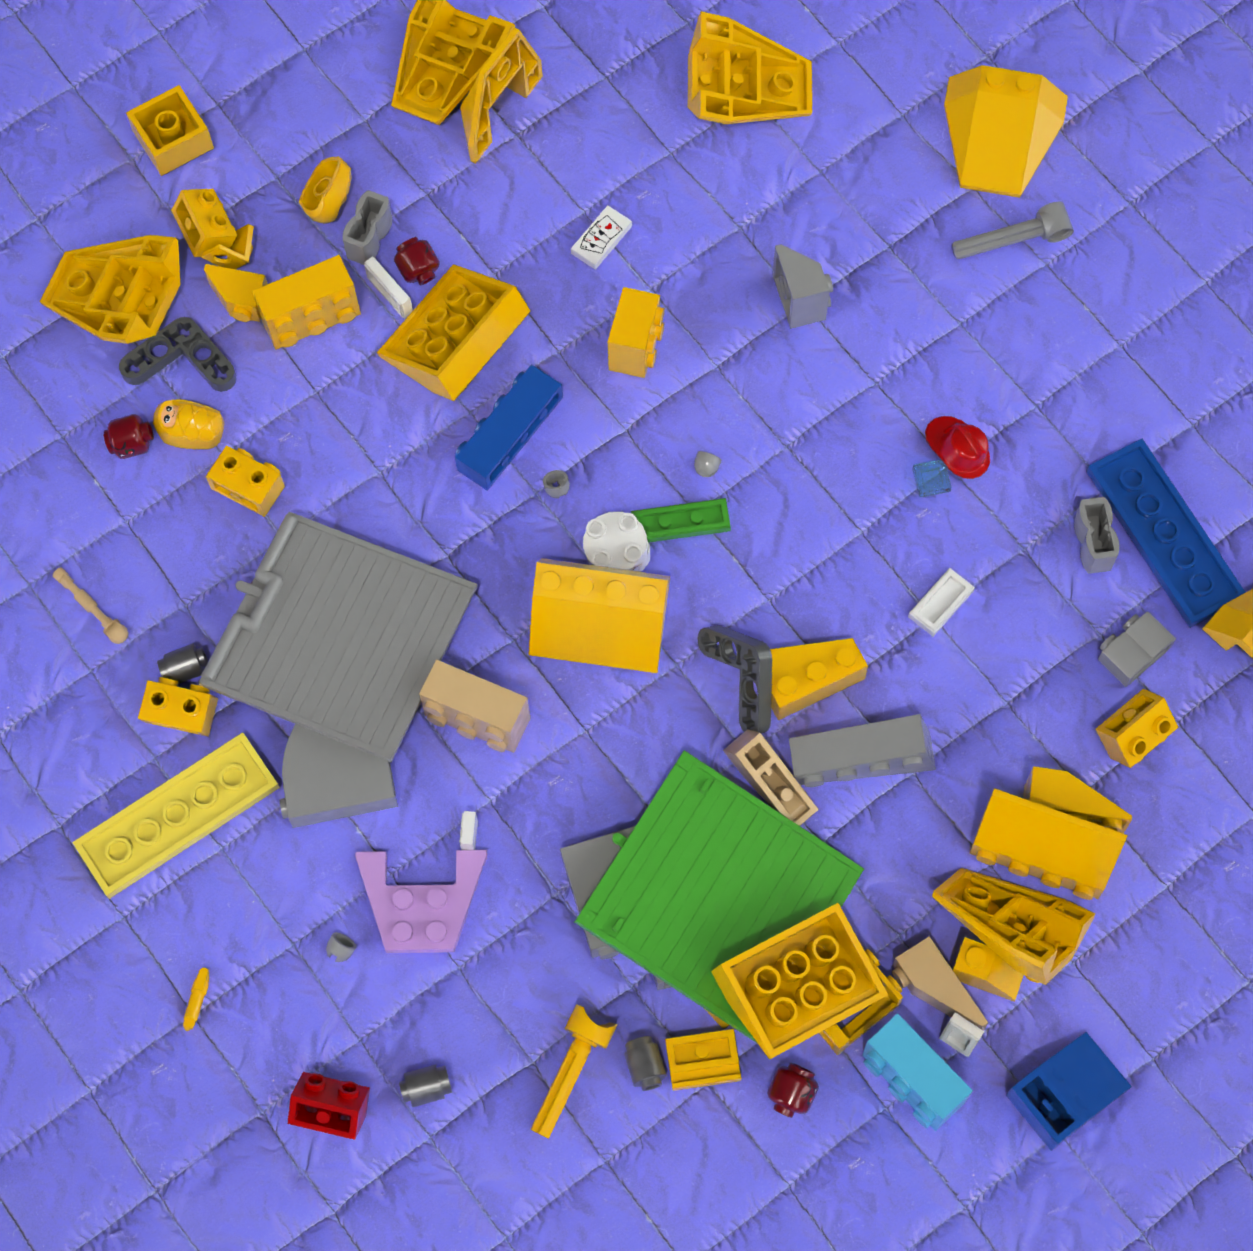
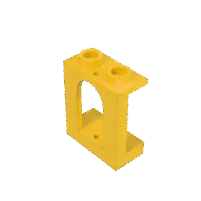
M866 949L865 953L885 987L888 996L870 1005L842 1029L837 1024H834L819 1033L836 1055H839L898 1007L903 999V996L900 994L902 992L901 986L891 975L886 977L878 968L880 965L878 959L869 949Z

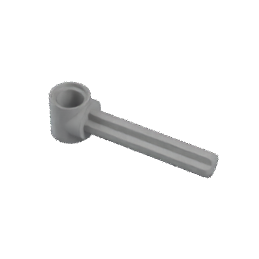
M1053 202L1039 209L1035 219L955 241L952 243V250L956 259H963L1039 236L1043 240L1047 239L1050 243L1059 242L1070 237L1074 230L1064 203Z

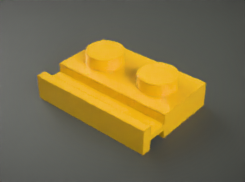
M734 1029L665 1039L673 1091L741 1081Z

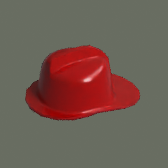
M952 416L935 418L927 425L925 431L927 443L955 475L961 478L974 479L981 477L988 470L990 464L988 439L980 428L968 425Z

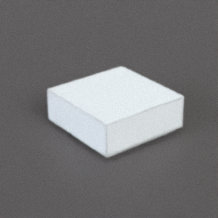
M464 811L462 813L459 840L461 850H475L478 827L476 812Z
M955 1012L939 1039L961 1054L969 1057L985 1031Z

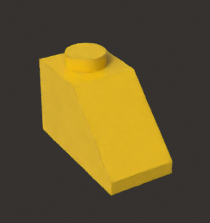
M205 264L204 272L208 283L228 314L242 322H249L250 320L260 322L261 317L252 291L268 284L266 276Z
M964 937L952 968L960 982L1013 1002L1016 1000L1024 974L1008 965L987 945Z

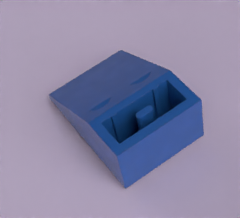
M1085 1032L1015 1084L1006 1096L1052 1151L1132 1086L1089 1034Z

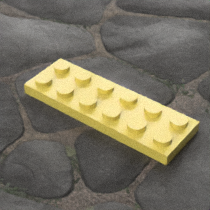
M242 732L72 843L105 895L110 899L280 787Z

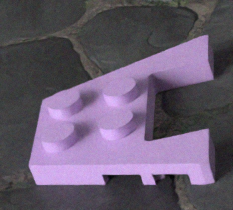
M456 850V883L453 885L395 886L386 885V851L356 852L355 857L386 953L455 952L472 897L477 889L479 877L487 860V850Z

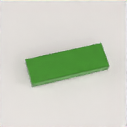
M726 498L631 511V514L643 525L648 542L731 531Z

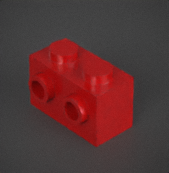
M303 1072L291 1094L287 1124L355 1140L367 1114L370 1087L361 1086L351 1081L345 1082L324 1077L317 1073Z

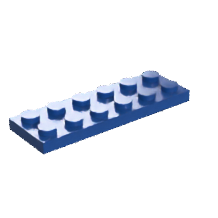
M1143 438L1087 467L1086 472L1101 495L1108 500L1113 513L1189 628L1212 617L1222 605L1246 593Z

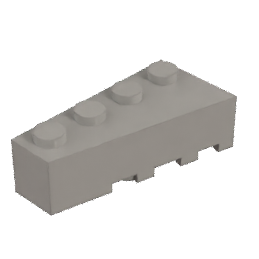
M920 714L789 738L794 777L800 785H805V787L821 786L824 782L851 781L860 778L936 770L930 732Z

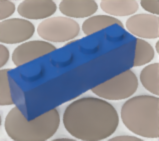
M532 364L525 372L521 371L514 379L512 388L507 395L503 394L497 399L493 412L488 418H482L478 422L474 430L475 434L468 442H462L455 452L457 471L488 491L562 400V384Z

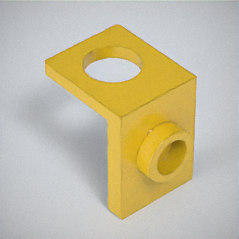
M247 224L236 230L237 237L230 249L218 244L203 252L201 258L220 267L237 269L247 264L253 250L252 236L254 226ZM223 254L227 255L228 258L220 259L217 258L215 255Z

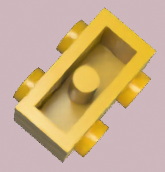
M181 190L171 211L193 256L201 257L203 252L218 244L230 249L237 234L215 190ZM217 254V255H215V256H226V255Z
M225 446L206 475L210 488L265 517L285 487L280 470L268 462L261 464L253 460V456L241 448L234 450Z
M159 677L158 682L147 680L138 715L139 720L153 725L209 737L218 698L209 694V689L194 684L190 685V689L178 687V681Z
M1143 688L1095 730L1109 757L1131 768L1139 763L1157 745L1164 742L1179 727L1165 698Z

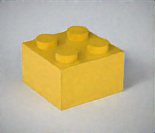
M180 85L126 112L133 133L161 176L214 149L207 126Z
M623 287L607 341L610 371L645 378L648 367H654L657 350H655L656 341H661L665 325L662 322L665 308L660 307V295Z

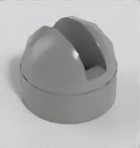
M698 451L694 461L695 470L702 477H711L718 471L722 460L713 454Z
M554 470L547 473L543 478L545 491L550 497L560 498V496L568 493L570 484L565 472ZM557 482L558 486L554 487L552 484Z
M338 932L332 934L326 946L329 958L332 955L337 956L335 962L348 960L356 949V944L353 940Z

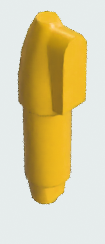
M201 968L193 982L183 1021V1027L186 1031L192 1030L197 1022L204 996L207 994L209 986V969Z

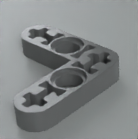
M180 317L157 332L156 336L150 337L125 355L119 363V370L124 381L131 385H139L145 382L182 354L214 390L220 392L227 391L236 383V373L232 364L191 318ZM184 329L186 332L189 331L190 335L185 337L183 334L180 335L179 331ZM169 337L172 338L173 342L175 341V347L172 346V343L168 339ZM157 345L168 347L167 353L161 357H154L151 355V351ZM201 348L211 350V355L206 360H197L194 355ZM144 355L147 356L148 361L151 363L150 365L147 364L146 360H143ZM215 364L222 374L226 373V379L222 380V378L216 377L215 371L212 368ZM134 365L136 368L139 367L140 371L135 373L130 371L129 367Z
M720 625L701 629L697 638L701 652L707 657L740 669L739 724L743 732L747 729L760 732L761 734L767 732L771 724L772 653L770 648L763 641ZM732 642L735 644L737 656L734 654ZM753 681L757 686L758 696L755 694Z

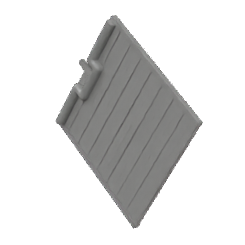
M288 512L256 570L252 584L244 581L236 583V589L246 593L237 612L228 623L201 674L199 685L392 762L421 703L419 693L435 661L442 660L477 589V584L295 513Z

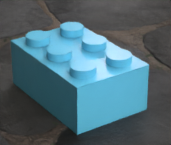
M898 1013L867 1041L862 1054L866 1059L863 1061L864 1065L876 1077L882 1075L890 1084L888 1089L891 1094L901 1103L906 1100L915 1110L913 1116L925 1128L931 1126L937 1131L965 1104L973 1091Z

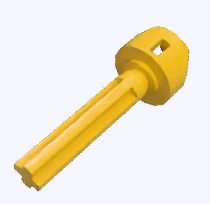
M575 1005L564 1028L572 1033L571 1036L575 1040L571 1043L530 1130L549 1139L591 1052V1046L594 1048L599 1046L606 1049L617 1024L609 1022L597 1025L589 1018L584 1007Z

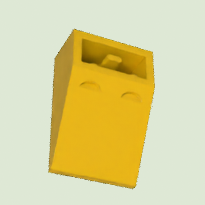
M1033 766L1024 785V799L1124 834L1132 821V815L1068 771Z

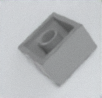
M782 244L776 245L773 279L790 329L826 320L827 308L831 307L829 293L833 292L830 275L824 274L819 262Z

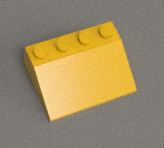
M453 264L377 351V354L431 392L455 401L530 313V309L514 285Z
M541 558L536 563L528 655L658 673L670 576Z
M994 788L981 818L969 854L975 855L976 859L984 864L995 865V863L1008 867V871L1022 877L1031 875L1040 878V882L1052 888H1060L1062 886L1073 890V894L1077 897L1092 900L1093 898L1099 899L1103 893L1127 835Z
M839 903L729 959L711 971L728 1004L769 1060L888 996L885 987Z

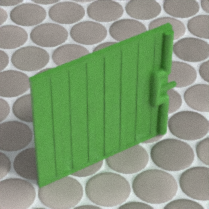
M684 750L629 837L626 838L620 833H615L612 836V841L620 846L621 849L574 923L756 1042L728 1004L711 971L729 959L836 903H839L840 907H842L864 868Z

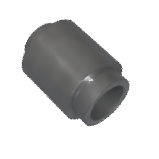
M194 644L164 654V658L157 661L161 676L178 681V684L201 676L204 667L208 663L203 648L197 649Z
M644 1036L627 1042L625 1044L627 1052L624 1053L634 1087H641L642 1091L660 1087L662 1085L661 1080L666 1078L667 1074L657 1043H653L651 1036Z
M436 1065L404 1073L405 1081L399 1082L404 1103L411 1101L412 1107L445 1099L444 1095L452 1093L445 1066L437 1068Z

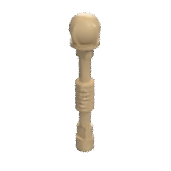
M62 567L56 569L52 576L74 594V599L88 613L91 612L102 623L101 625L104 627L103 633L107 635L109 640L115 644L126 641L128 637L127 628L120 624L118 619L112 620L110 617H107L97 607L98 604L84 589L80 590L73 583L74 580Z

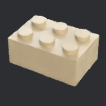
M439 660L435 661L419 693L424 714L429 722L439 727H444L445 724L456 728L457 733L471 740H474L475 737L487 741L486 744L490 748L499 752H504L505 749L513 753L515 752L531 719L527 697Z

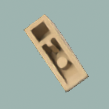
M747 729L723 750L740 774L767 804L797 825L801 826L819 810L760 732Z
M930 936L894 959L892 974L901 988L907 987L912 995L946 1015L952 1017L956 1012L980 1029L985 1030L988 1021Z

